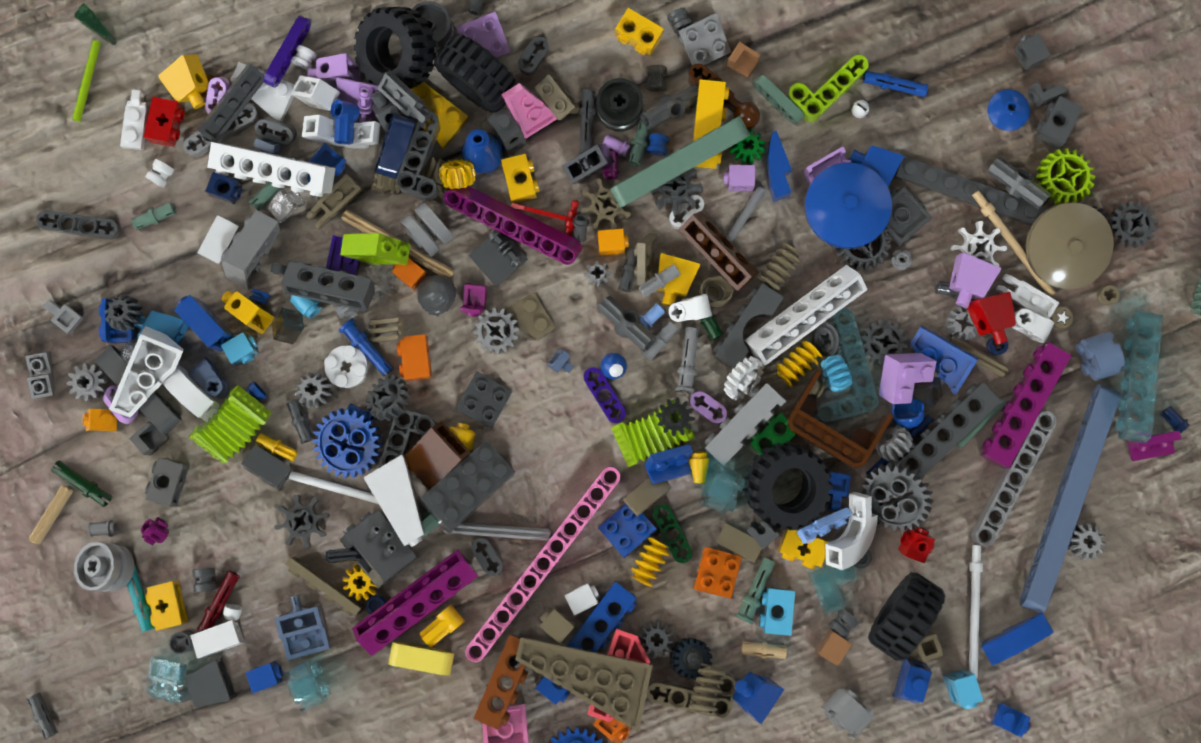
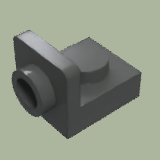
M1039 82L1033 83L1028 89L1029 98L1032 103H1035L1037 108L1048 104L1050 101H1055L1059 96L1062 97L1067 92L1063 84L1057 87L1051 85L1042 90Z

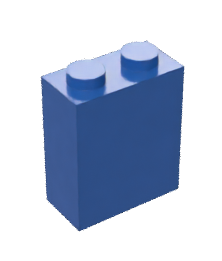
M191 295L185 296L178 301V306L174 311L209 348L222 352L221 345L235 337L203 301Z

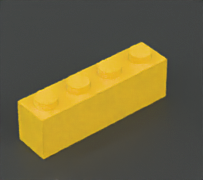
M699 79L693 141L720 127L721 121L726 120L727 108H723L724 100H728L729 87H726V82ZM722 152L695 167L716 169V165L721 164Z

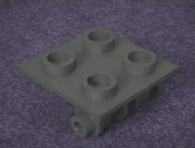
M493 230L488 235L489 238L468 256L497 287L528 259L507 235Z
M476 371L456 410L492 429L512 391Z

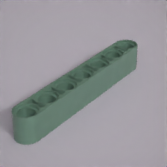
M738 116L610 188V191L621 208L750 136V133L741 116Z

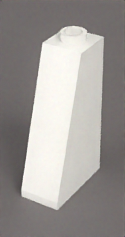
M400 455L363 478L403 545L410 544L412 547L422 541L421 536L425 534L407 461L404 455Z

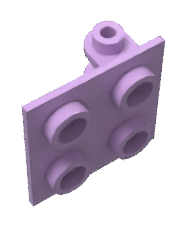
M496 12L456 27L458 34H463L479 43L483 48L491 52L494 57L511 52Z
M336 77L337 90L340 92L338 99L358 105L360 111L359 121L362 123L371 122L372 119L378 120L371 107L374 104L371 95L378 91V86Z

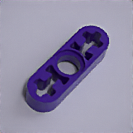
M596 367L588 368L584 373V381L605 416L611 423L618 424L622 422L626 415L625 409L603 373ZM589 373H598L597 380L599 384L604 382L606 385L600 386L594 391L592 388L596 387L594 381H588ZM603 389L611 393V398L606 402L601 401L598 397L599 392ZM615 400L617 403L613 404L616 410L620 409L622 411L620 413L621 418H611L612 410L610 407L606 410L604 406L611 404Z

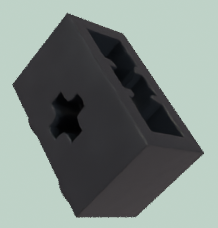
M597 144L568 161L562 167L571 183L578 184L612 165L615 161L606 144Z

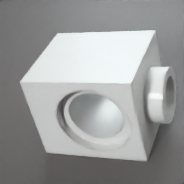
M589 583L564 595L574 615L598 604L597 598L600 597L594 585L590 587Z

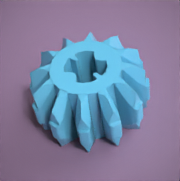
M839 354L832 355L821 361V370L825 382H827L828 387L833 392L842 391L852 385L850 370L842 356Z

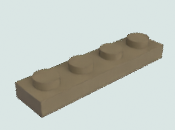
M290 557L285 563L289 567L288 571L298 578L302 576L307 580L306 584L314 590L319 589L324 592L323 597L332 603L335 601L342 606L341 610L350 616L354 614L356 616L363 610V605L352 597H348V594L297 557Z

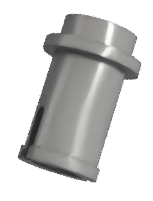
M113 520L100 523L91 522L87 526V533L90 537L101 535L113 537V535L118 533V524L113 522Z

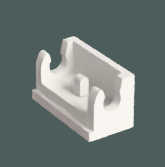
M217 215L197 253L220 264L221 255L229 247L239 226Z
M234 620L190 635L197 659L205 658L245 643L240 626Z

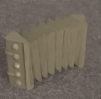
M434 156L429 159L423 176L432 179L436 183L439 192L438 197L429 203L441 205L445 187L439 177V168L443 163L448 162L442 159L436 161ZM412 160L410 166L417 167L420 164V160ZM377 173L374 174L371 190L385 194L390 189L392 194L395 190L397 194L400 193L401 190L397 185V179ZM406 179L402 186H411L413 180ZM426 186L422 193L430 194L433 191V187Z

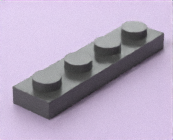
M248 63L198 127L197 131L210 141L218 142L264 83L265 75Z

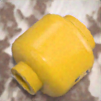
M458 422L457 426H450L449 429L469 451H472L476 433L470 429V425Z

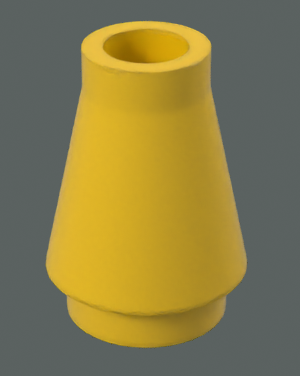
M693 451L690 458H688L693 483H706L710 459L706 451Z

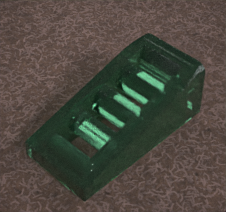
M83 3L74 14V17L110 44L116 45L117 41L95 13Z

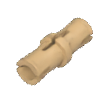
M742 641L741 655L758 656L761 659H766V657L786 659V645L767 644L766 641H762V643Z

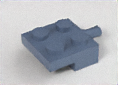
M300 595L291 597L294 610L287 615L275 618L279 639H282L287 660L330 649L331 644L321 605L312 608H302Z

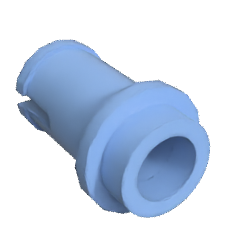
M656 303L647 313L639 316V323L646 329H651L652 324L664 315L665 311Z

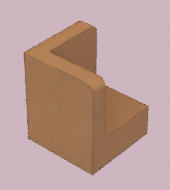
M739 42L728 58L726 66L748 78L759 62L761 55Z
M829 630L816 652L838 666L852 644Z

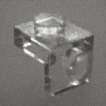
M288 188L280 190L267 206V209L282 223L289 218L297 207L303 206L305 201L301 198L299 192Z

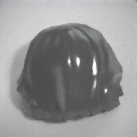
M427 276L423 278L417 287L418 303L421 304V307L429 315L439 316L447 312L456 298V287L445 276Z

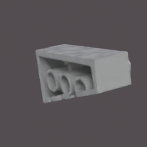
M768 383L761 388L756 386L748 395L751 399L746 404L741 402L734 410L736 415L731 420L727 417L719 425L721 431L717 435L712 433L704 441L706 446L703 449L721 466H724L741 449L745 442L758 431L759 427L774 414V411L786 402Z

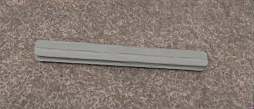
M461 523L451 534L549 541L551 530Z

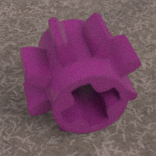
M156 517L155 521L152 519L145 521L141 528L144 541L152 546L155 542H164L169 534L166 521L159 517Z

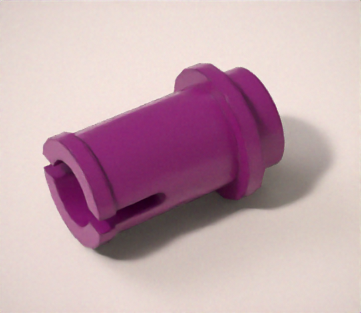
M609 151L615 163L605 168L603 174L606 179L614 180L620 174L618 170V153Z

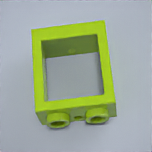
M380 233L344 234L340 255L371 265H407L411 244Z

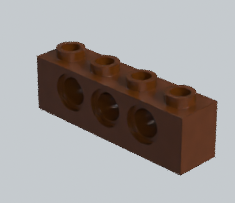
M701 211L693 214L679 228L685 237L737 291L744 288L759 273Z

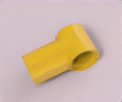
M452 604L437 615V619L419 633L423 641L430 648L465 622Z

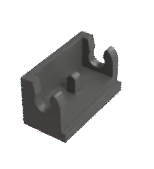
M254 445L241 463L244 469L278 491L282 489L288 480L292 469L257 445Z
M752 521L748 525L747 532L762 549L780 535L781 529L775 526L772 527L765 521H761L759 527L755 521Z

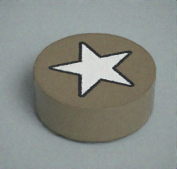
M1065 307L1055 309L1050 318L1054 322L1053 327L1057 329L1069 327L1073 322L1072 312Z

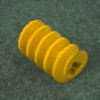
M807 341L801 343L802 347L797 346L795 348L796 353L791 352L789 354L790 359L784 358L782 360L784 365L779 363L776 365L778 376L790 388L793 387L792 379L796 382L800 381L797 376L798 374L806 376L804 368L812 370L811 362L815 365L819 364L816 357L823 359L816 347Z
M648 537L647 539L651 545H643L647 553L640 552L639 555L643 560H635L638 568L631 567L630 570L634 573V576H631L632 578L648 587H652L653 584L649 579H657L653 571L661 572L662 569L658 563L665 564L666 561L662 555L669 556L670 553L666 549L669 547Z

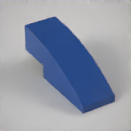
M777 131L772 132L766 160L767 181L773 203L788 198L792 193L786 179L792 168Z
M1042 612L1002 630V633L983 641L981 647L991 665L994 666L1035 645L1053 634L1054 631Z

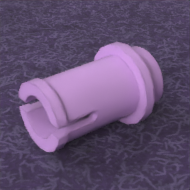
M610 134L603 141V144H606L610 150L617 152L619 157H626L631 148L627 141L622 142Z

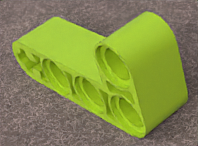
M855 55L816 93H813L804 84L796 83L790 88L787 97L802 111L805 121L815 122L862 78L868 68V60L863 55ZM860 66V68H857L853 74L851 73L853 67ZM842 78L846 80L847 84L841 85L837 79ZM799 92L803 98L796 99L792 93ZM827 92L831 94L832 99L824 98L822 93ZM808 107L816 108L817 113H810Z

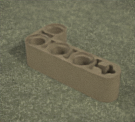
M727 673L726 675L719 676L721 680L728 679L731 681L729 689L722 690V693H715V696L720 701L726 702V709L722 712L710 711V714L688 708L689 704H693L691 696L698 695L693 688L654 680L648 685L647 697L656 704L717 718H725L732 710L736 683L731 675ZM658 686L661 692L666 693V688H668V700H665V695L660 693L657 694V697H654L653 692L650 690H655V687ZM676 691L684 694L680 702L672 700V694Z

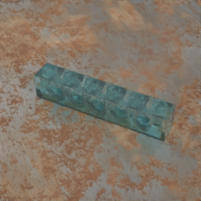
M1135 311L1132 317L1127 319L1126 330H1129L1124 342V350H1127L1126 357H1124L1125 366L1122 367L1125 373L1120 381V390H1123V393L1118 402V410L1121 413L1120 418L1116 422V431H1119L1118 439L1145 444L1152 437L1163 315ZM1138 333L1143 334L1146 339L1141 338ZM1136 353L1142 354L1144 359L1139 358ZM1134 373L1140 374L1142 379H1138ZM1132 393L1138 394L1141 400L1135 399ZM1130 413L1137 415L1139 420H1134Z

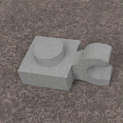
M48 300L43 305L45 309L55 315L51 321L67 334H71L84 319L66 304L60 307L54 301Z

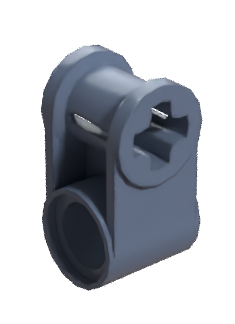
M204 358L189 371L191 377L207 395L218 399L228 395L230 390L228 383L208 358Z

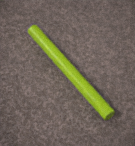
M93 40L72 117V120L75 122H81L101 47V42Z

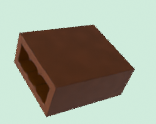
M441 421L427 431L407 453L405 458L409 470L413 471L422 481V484L430 490L470 455L471 452Z

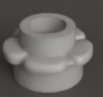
M896 250L891 258L892 265L898 270H905L906 267H910L912 264L911 254L907 250Z

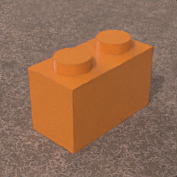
M425 334L406 336L403 340H400V343H397L398 356L402 357V364L399 365L400 377H404L406 382L433 379L428 336Z

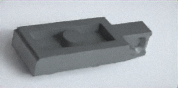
M390 70L384 74L377 89L407 117L417 118L422 124L430 120L433 113L427 106H424L425 103Z

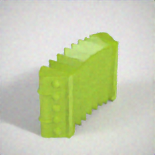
M237 385L230 391L229 398L225 399L224 404L222 403L218 413H213V417L209 418L208 422L203 421L202 426L197 425L188 437L194 440L197 446L209 452L212 458H216L224 464L228 462L229 456L234 458L235 452L241 453V447L246 448L247 442L252 443V436L257 435V430H261V425L266 423L272 412L263 403L261 404L250 395L248 391Z
M658 408V412L654 411L653 415L649 414L647 419L642 417L641 422L636 419L635 423L629 421V425H626L622 422L611 428L628 468L636 465L639 459L644 462L646 457L649 458L651 454L666 451L668 448L673 449L674 444L680 447L681 441L685 443L694 439L695 436L692 429L689 430L684 427L683 436L679 431H676V435L672 437V430H668L664 434L665 426L657 425L662 421V418L656 417L657 413H663L660 408ZM675 411L673 415H669V418L673 419V423H677L681 419V415H678L679 412Z

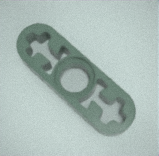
M760 74L753 81L755 89L792 124L796 125L804 117L802 111L767 77Z

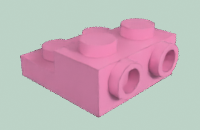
M526 705L510 706L507 711L510 713L506 726L501 725V728L498 730L482 723L484 743H530Z

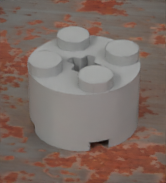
M838 688L820 709L825 711L823 714L840 731L846 729L849 732L846 736L855 740L872 721V717L875 714L866 705L862 707L857 702L858 696L850 689L846 691L844 688Z

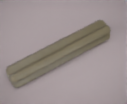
M956 337L950 340V342L978 357L977 364L1001 377L1007 373L1009 368L1007 365Z

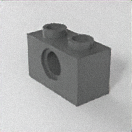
M1061 96L1054 102L1050 101L1045 109L1047 113L1045 119H1041L1036 127L1038 133L1035 139L1058 150L1066 143L1083 107ZM1053 118L1060 121V126L1054 123Z
M158 458L152 467L153 476L151 482L147 484L145 494H147L145 500L169 507H177L190 465L166 458ZM165 476L169 478V485L167 487L162 485V480Z

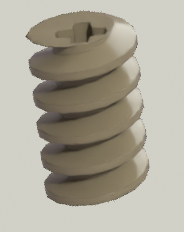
M783 243L781 245L782 249L776 251L777 256L773 255L771 257L772 262L766 264L767 269L760 271L762 276H757L763 284L778 291L781 290L778 282L786 283L783 276L791 277L788 270L796 271L793 263H802L798 258L800 253L787 243Z
M700 663L705 667L704 669H698V673L703 677L696 678L695 681L701 686L693 688L698 693V695L691 696V699L696 704H689L688 708L710 714V711H717L718 709L712 705V702L720 701L715 696V693H722V690L717 685L724 684V681L719 676L726 675V672L720 668Z

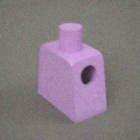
M347 53L318 58L316 60V68L308 69V77L321 79L333 88H337L336 77L361 82L360 65Z
M964 252L956 255L950 282V289L959 293L956 304L968 308L971 299L978 300L984 298L1001 268Z

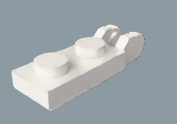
M1008 274L1003 276L1002 279L1011 286L1016 287L1013 292L1004 286L998 285L996 291L999 294L1010 292L1012 302L1024 309H1030L1041 316L1051 318L1059 304L1058 301L1023 280L1020 281Z

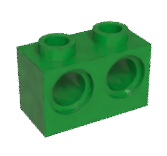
M779 413L775 416L773 414L765 422L767 426L762 431L758 429L750 438L752 442L749 446L761 456L763 449L760 448L759 442L762 438L768 439L770 449H773V444L780 443L784 445L785 442L788 443L796 434L789 429L788 419L784 415ZM776 423L784 425L785 432L780 435L775 432L774 426Z

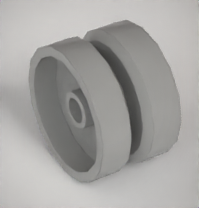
M422 202L415 208V213L421 219L420 223L409 214L400 222L407 229L409 236L420 248H423L430 257H433L440 251L438 244L433 239L434 237L444 245H447L454 237L435 213Z
M89 543L81 549L74 563V574L78 584L89 591H119L126 587L134 572V559L131 552L125 546L113 543Z

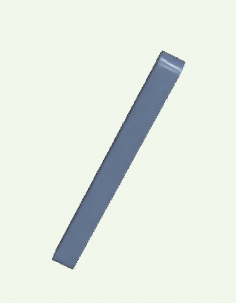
M1100 384L1093 390L1019 602L1020 606L1038 613H1044L1048 606L1121 397L1119 391Z

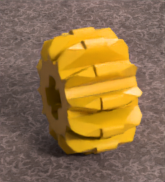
M456 159L448 161V163H443L439 168V177L445 188H466L476 180L474 166L469 160Z
M355 564L353 565L354 571L351 569L346 571L350 577H343V581L349 584L344 586L343 589H351L348 597H352L356 593V601H360L362 595L365 600L370 599L369 593L372 595L377 593L373 588L376 585L363 569H360L359 565ZM362 576L363 581H366V585L360 587L357 579H361Z

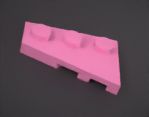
M520 83L501 94L511 116L520 127L525 139L557 120L548 106Z

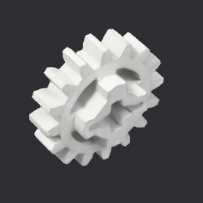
M750 356L749 359L745 358L743 362L736 364V367L727 376L728 381L724 383L726 386L724 388L725 394L736 401L739 398L743 399L745 394L749 395L761 380L760 376L764 373L762 371L764 369L763 363L756 357Z

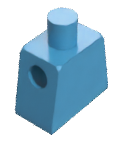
M151 311L148 317H139L138 320L141 324H134V326L141 329L138 338L144 327L147 326L168 335L178 345L189 327L180 318Z

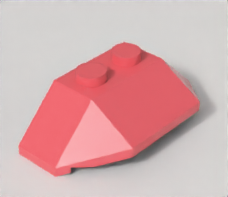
M619 629L615 630L606 655L651 664L637 635ZM590 704L587 715L607 722L614 719V717Z

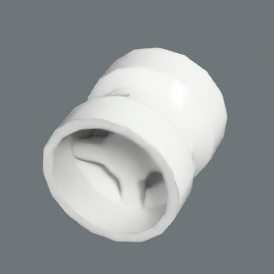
M155 159L152 164V170L147 172L145 178L164 188L167 184L166 179L172 175L174 169Z

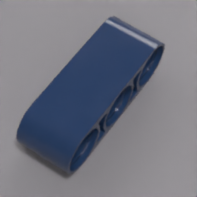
M393 113L376 163L375 173L397 179L411 139L415 120Z

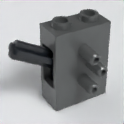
M377 510L373 514L370 512L365 514L360 519L361 523L357 526L351 524L343 531L345 535L340 540L345 549L326 551V561L328 563L356 561L376 587L380 588L410 565L417 556L408 545H403L394 528L383 514Z

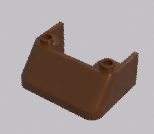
M817 370L811 375L796 400L787 421L788 427L798 436L852 468L862 467L866 464L894 415L891 413L884 415L873 433L866 429H858L852 433L849 439L812 417L817 409V403L808 394L821 374V371Z

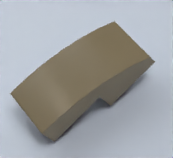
M649 478L625 497L623 501L636 516H639L651 507L654 502L668 493L672 487L667 481L652 484Z

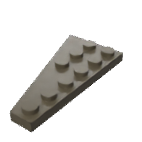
M520 637L516 661L550 679L555 684L565 688L639 733L652 664Z

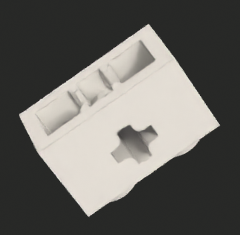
M299 76L291 92V95L308 106L328 111L331 110L332 103L338 99L340 94L338 90L323 80L306 76Z

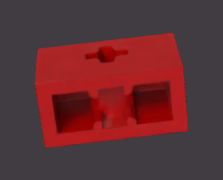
M152 97L143 138L153 144L175 148V144L180 138V122L185 117L184 107L178 101Z

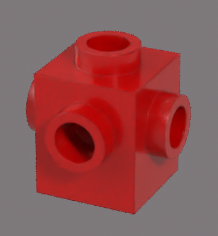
M920 526L913 530L907 528L906 532L901 536V544L898 550L905 557L925 564L928 555L934 549L935 539L929 535V530Z

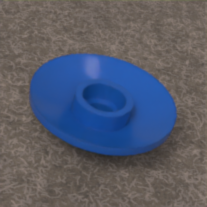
M1002 90L991 98L987 112L994 126L1004 131H1014L1021 128L1027 122L1030 116V106L1027 99L1020 92ZM1008 105H1012L1014 111H1010Z

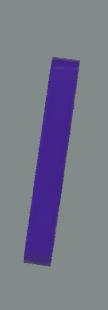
M301 15L297 17L265 73V84L274 88L280 84L292 63V57L297 54V46L302 45L310 31L311 19Z

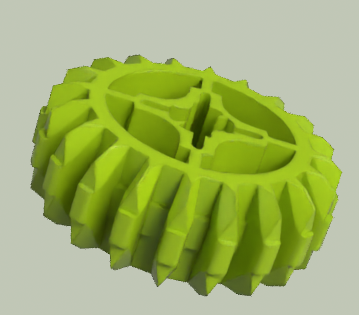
M1065 148L1062 152L1058 149L1054 151V154L1049 153L1046 156L1047 159L1041 160L1040 164L1042 166H1039L1036 170L1040 174L1036 175L1035 179L1040 180L1041 182L1038 185L1052 194L1048 201L1054 198V205L1060 202H1081L1085 199L1084 196H1088L1091 193L1089 189L1095 185L1091 181L1096 176L1090 174V172L1095 167H1088L1090 160L1084 161V154L1077 156V150H1073L1070 153L1069 149ZM1056 164V176L1051 178V169ZM1063 174H1064V176L1066 175L1067 177H1070V178L1067 180V178L1064 179V178H1060V177L1063 176ZM1080 177L1079 187L1075 191V179Z

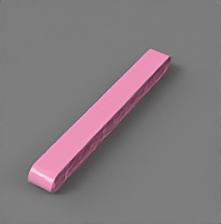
M608 467L601 472L466 648L465 654L469 661L479 662L486 656L620 480V474L617 469ZM606 472H615L617 479L614 483H607L605 481L604 475ZM595 488H600L604 493L603 498L599 501H595L591 497V492ZM582 505H586L590 509V514L586 518L578 515V508ZM569 522L574 523L577 527L574 535H568L564 530L565 525ZM554 540H560L563 543V550L561 552H554L552 550L551 544ZM542 557L547 558L550 562V566L546 570H542L538 566V560ZM527 575H533L536 578L535 586L528 587L525 584L524 580ZM516 592L522 595L523 601L521 604H514L512 602L511 596L513 593ZM501 610L507 611L509 613V620L506 622L500 621L498 619V612ZM486 628L494 629L496 633L494 639L485 637L484 631ZM474 645L479 646L482 650L481 656H473L471 654V647Z

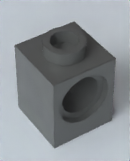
M1039 33L1032 37L1030 34L1024 36L1019 40V44L1014 49L1025 71L1044 63L1051 56Z

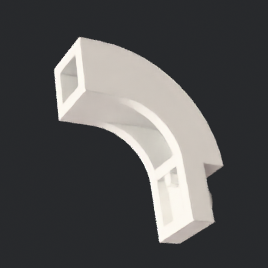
M322 115L304 116L302 137L317 143H325L336 147L368 148L369 145L379 143L381 123L376 121L354 123L353 144L346 145L334 142L335 120Z
M179 364L175 371L162 383L181 404L205 422H208L209 418L213 417V413L217 414L218 409H221L222 405L207 395L190 377L188 371Z
M858 492L849 493V510L852 515L849 517L844 533L838 539L825 544L826 565L844 570L856 564L865 555L873 541L877 527L878 515L872 514V496Z

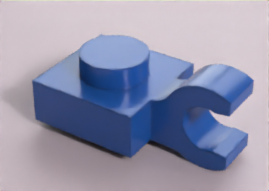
M830 472L831 478L828 480L832 482V490H829V494L832 496L829 510L839 511L841 498L848 497L851 475Z

